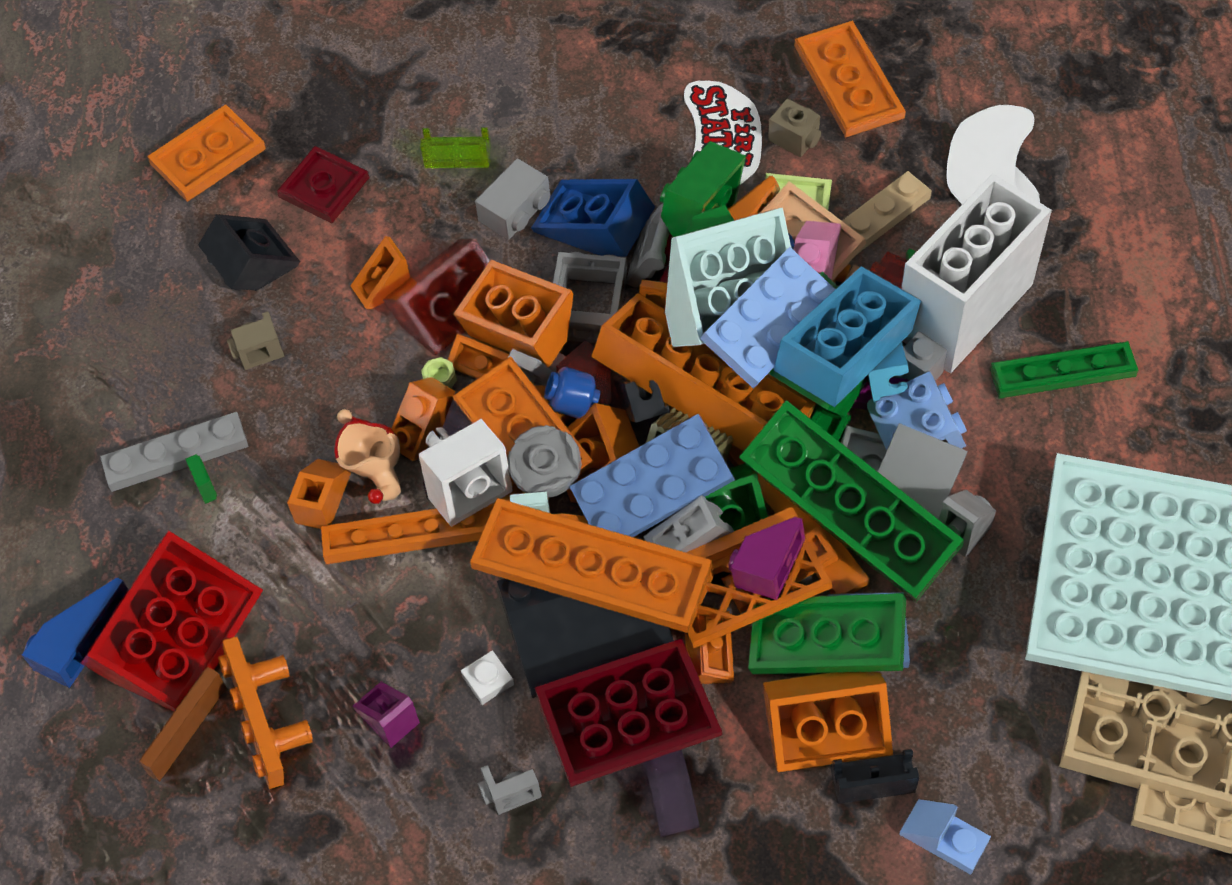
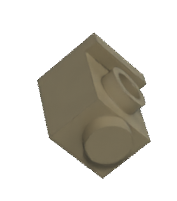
M269 312L262 313L264 318L262 320L248 322L241 327L231 330L233 338L227 340L233 359L240 357L245 370L284 357Z

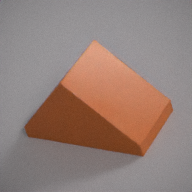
M388 236L383 238L350 285L366 309H373L413 288L407 260L391 237Z

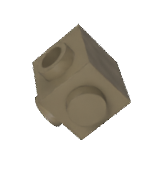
M787 98L769 119L768 140L802 157L809 147L814 148L821 137V131L819 130L820 115L816 114L812 109L803 107Z

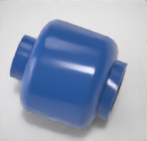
M564 366L557 373L552 372L549 376L544 398L549 401L553 411L581 418L594 403H598L600 390L595 389L594 376Z

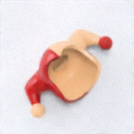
M340 410L337 414V420L345 425L340 430L335 442L334 452L338 464L374 482L377 489H371L368 493V500L372 504L394 500L401 493L399 479L394 469L400 456L398 437L390 427L384 424L371 423L367 420L353 417L349 410Z

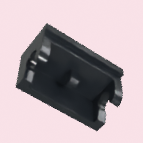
M624 378L614 381L621 407L626 410L629 420L636 423L670 413L669 406L664 404L660 388L654 380H649L652 394L643 388H638L634 381L626 382Z
M905 749L899 755L843 763L842 759L833 760L830 769L837 803L841 804L915 793L919 781V773L917 767L913 768L912 765L913 750Z

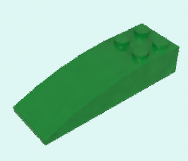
M787 400L739 457L800 510L900 591L904 592L915 603H917L964 544L963 538Z

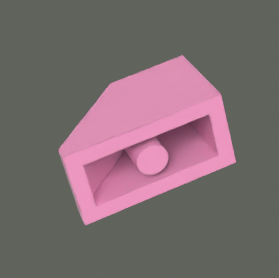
M806 221L795 238L793 250L818 273L823 271L831 280L841 225L839 223Z

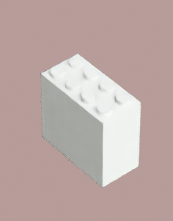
M992 173L905 263L902 290L921 300L913 330L903 342L907 344L920 331L947 349L944 370L951 374L1033 285L1052 210Z

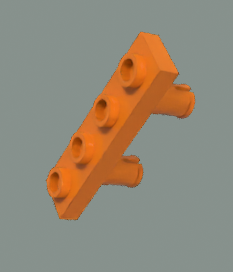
M238 637L223 640L224 655L219 656L218 660L224 679L231 677L234 688L229 689L235 711L242 709L245 721L240 722L246 744L253 743L257 753L252 755L256 775L258 778L265 776L269 789L284 785V772L279 758L280 752L313 743L311 729L307 720L275 730L269 727L257 694L258 686L289 677V669L285 657L280 655L262 662L250 664L249 661L246 662Z

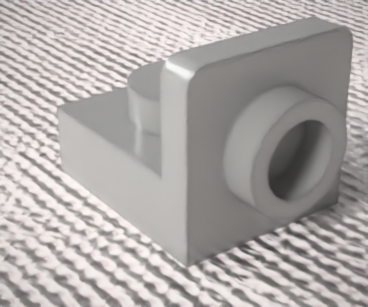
M486 765L480 768L484 779L477 783L486 805L494 804L498 815L542 797L539 782L533 769L526 772H512L505 776L502 782L496 784L489 766Z

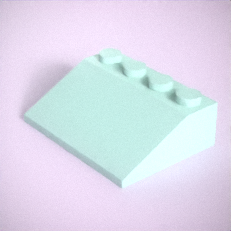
M783 208L773 209L671 239L665 315L673 347L705 344L700 339L701 336L791 247Z

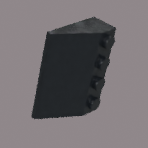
M505 578L497 581L501 602L532 698L537 697L535 687L674 641L669 627Z

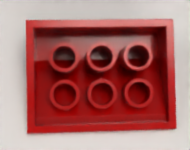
M168 530L80 663L110 682L171 711H175L205 668L209 667L213 670L219 663L218 657L224 655L223 640L235 637L263 592V589Z

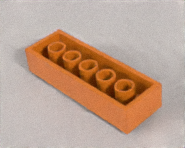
M639 293L602 325L591 356L626 379L634 381L637 386L651 394L652 390L649 387V380H654L660 388L663 402L673 408L675 407L676 410L681 411L684 415L688 414L689 418L699 414L708 427L713 426L714 430L719 429L720 433L725 432L727 437L732 435L734 439L732 444L742 451H745L786 400L809 418L816 405L814 401L770 374H767L753 389L706 344L673 347L665 309Z

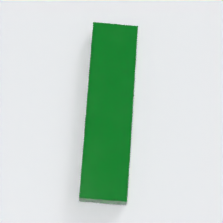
M1129 341L993 362L990 366V372L999 399L1136 377L1139 371Z

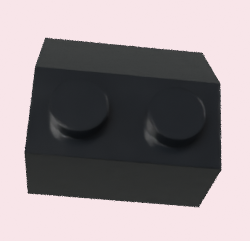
M216 214L198 244L207 256L208 262L223 277L224 283L231 289L238 291H257L295 269L300 263V260L267 219Z

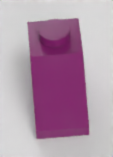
M793 517L745 537L740 549H735L729 560V570L732 572L735 587L774 600L778 599L805 541L801 518Z

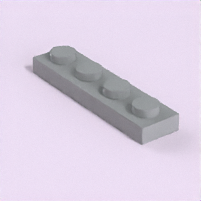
M234 412L100 457L108 486L111 492L186 468L188 464L185 459L195 454L200 455L202 462L249 446L238 412Z

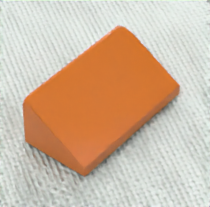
M457 334L447 360L453 363L454 370L478 379L506 360L510 353L468 336Z
M697 613L692 624L696 634L711 628L715 618ZM731 632L696 648H693L685 633V647L701 684L732 683L734 681Z

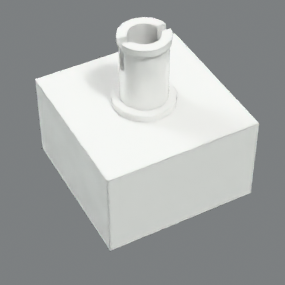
M482 419L451 436L442 427L436 428L437 433L441 436L440 439L433 430L427 435L426 443L430 448L418 455L428 499L451 527L494 503L497 498L501 499L513 492L505 446Z

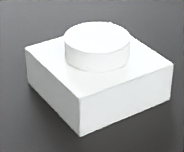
M493 650L460 670L462 677L482 705L514 685L513 678Z

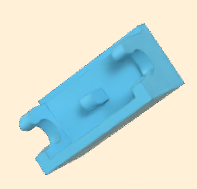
M902 342L867 375L873 402L879 401L880 397L902 393L908 388L906 382H899L898 384L889 383L891 377L909 373Z

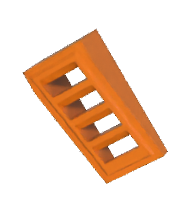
M773 175L769 176L728 208L733 219L737 220L759 214L781 190L777 180Z

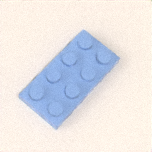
M789 247L700 339L754 389L775 367L781 339L836 289Z

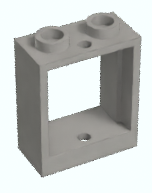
M558 252L553 279L554 284L566 288L568 279L615 283L610 314L571 310L567 341L596 343L602 325L623 307L627 279L626 258L614 255L600 256L580 252Z

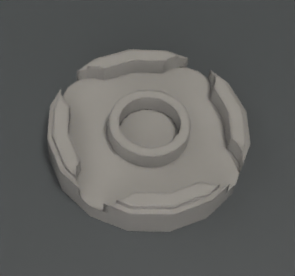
M545 425L527 430L519 435L514 442L515 445L509 451L507 458L509 473L517 487L525 493L547 492L548 497L558 496L570 489L569 486L573 485L579 477L582 466L579 447L570 434L557 430L556 427Z

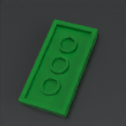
M903 593L815 596L753 622L748 669L752 675L903 671L906 598Z

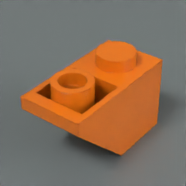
M433 377L409 383L391 428L399 439L400 453L412 461L419 458L418 454L427 449V435L433 430L438 436L436 428H445L456 404L452 396L457 392Z
M316 459L302 469L297 476L287 502L295 524L321 529V526L332 525L351 471L341 467L338 463Z

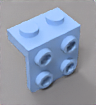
M930 371L906 382L908 388L904 392L880 397L879 401L873 402V399H871L867 403L869 413L886 450L899 423L939 440L946 439L949 444L961 449L966 447L961 434L967 432V429L959 413L951 414L947 406L953 402L945 383L937 385Z

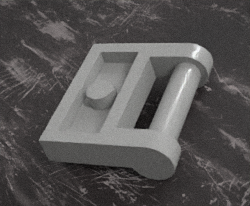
M663 204L647 220L637 239L626 279V284L637 289L642 279H651L655 271L663 269L665 265L666 255L664 252L670 231L661 218Z

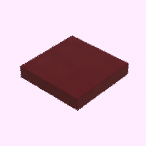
M314 146L277 190L279 198L327 222L333 223L367 182L369 174L367 170Z

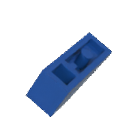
M115 578L44 623L37 634L29 638L25 651L22 654L32 670L70 688L85 667L80 662L128 591L124 581Z

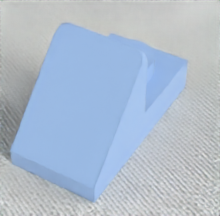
M918 799L899 835L971 875L991 836L955 817L958 809L956 805Z

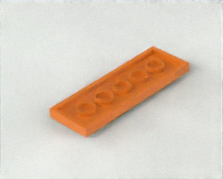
M499 498L496 499L470 561L472 569L688 633L712 568V560Z

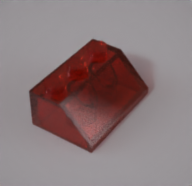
M475 238L458 239L386 296L383 301L401 327L433 355H437L455 341L457 334L462 335L466 332L454 316V312L490 260Z

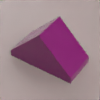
M383 682L377 684L352 706L390 748L420 723L414 704L409 696Z

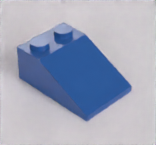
M638 179L560 180L550 196L549 202L542 209L531 229L534 233L596 255L626 257L655 209V205Z

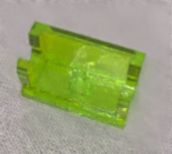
M481 127L482 137H431L430 128H422L424 139H421L420 147L425 168H489L491 139L488 127Z

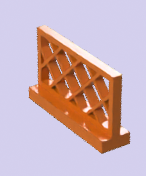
M793 507L686 552L712 560V568L692 624L697 613L715 618L711 628L697 634L691 624L690 630L686 634L693 648L833 588L828 574L806 535L798 558H796L793 564L794 567L790 577L783 586L784 591L777 600L771 601L761 598L759 594L754 593V595L736 591L737 587H735L733 579L729 588L711 583L714 575L720 572L732 573L729 570L730 557L735 549H740L746 536L793 517H798ZM800 569L815 572L819 578V581L807 586L795 582ZM707 591L725 596L719 610L701 605ZM732 598L750 603L747 611L741 615L736 616L726 613Z

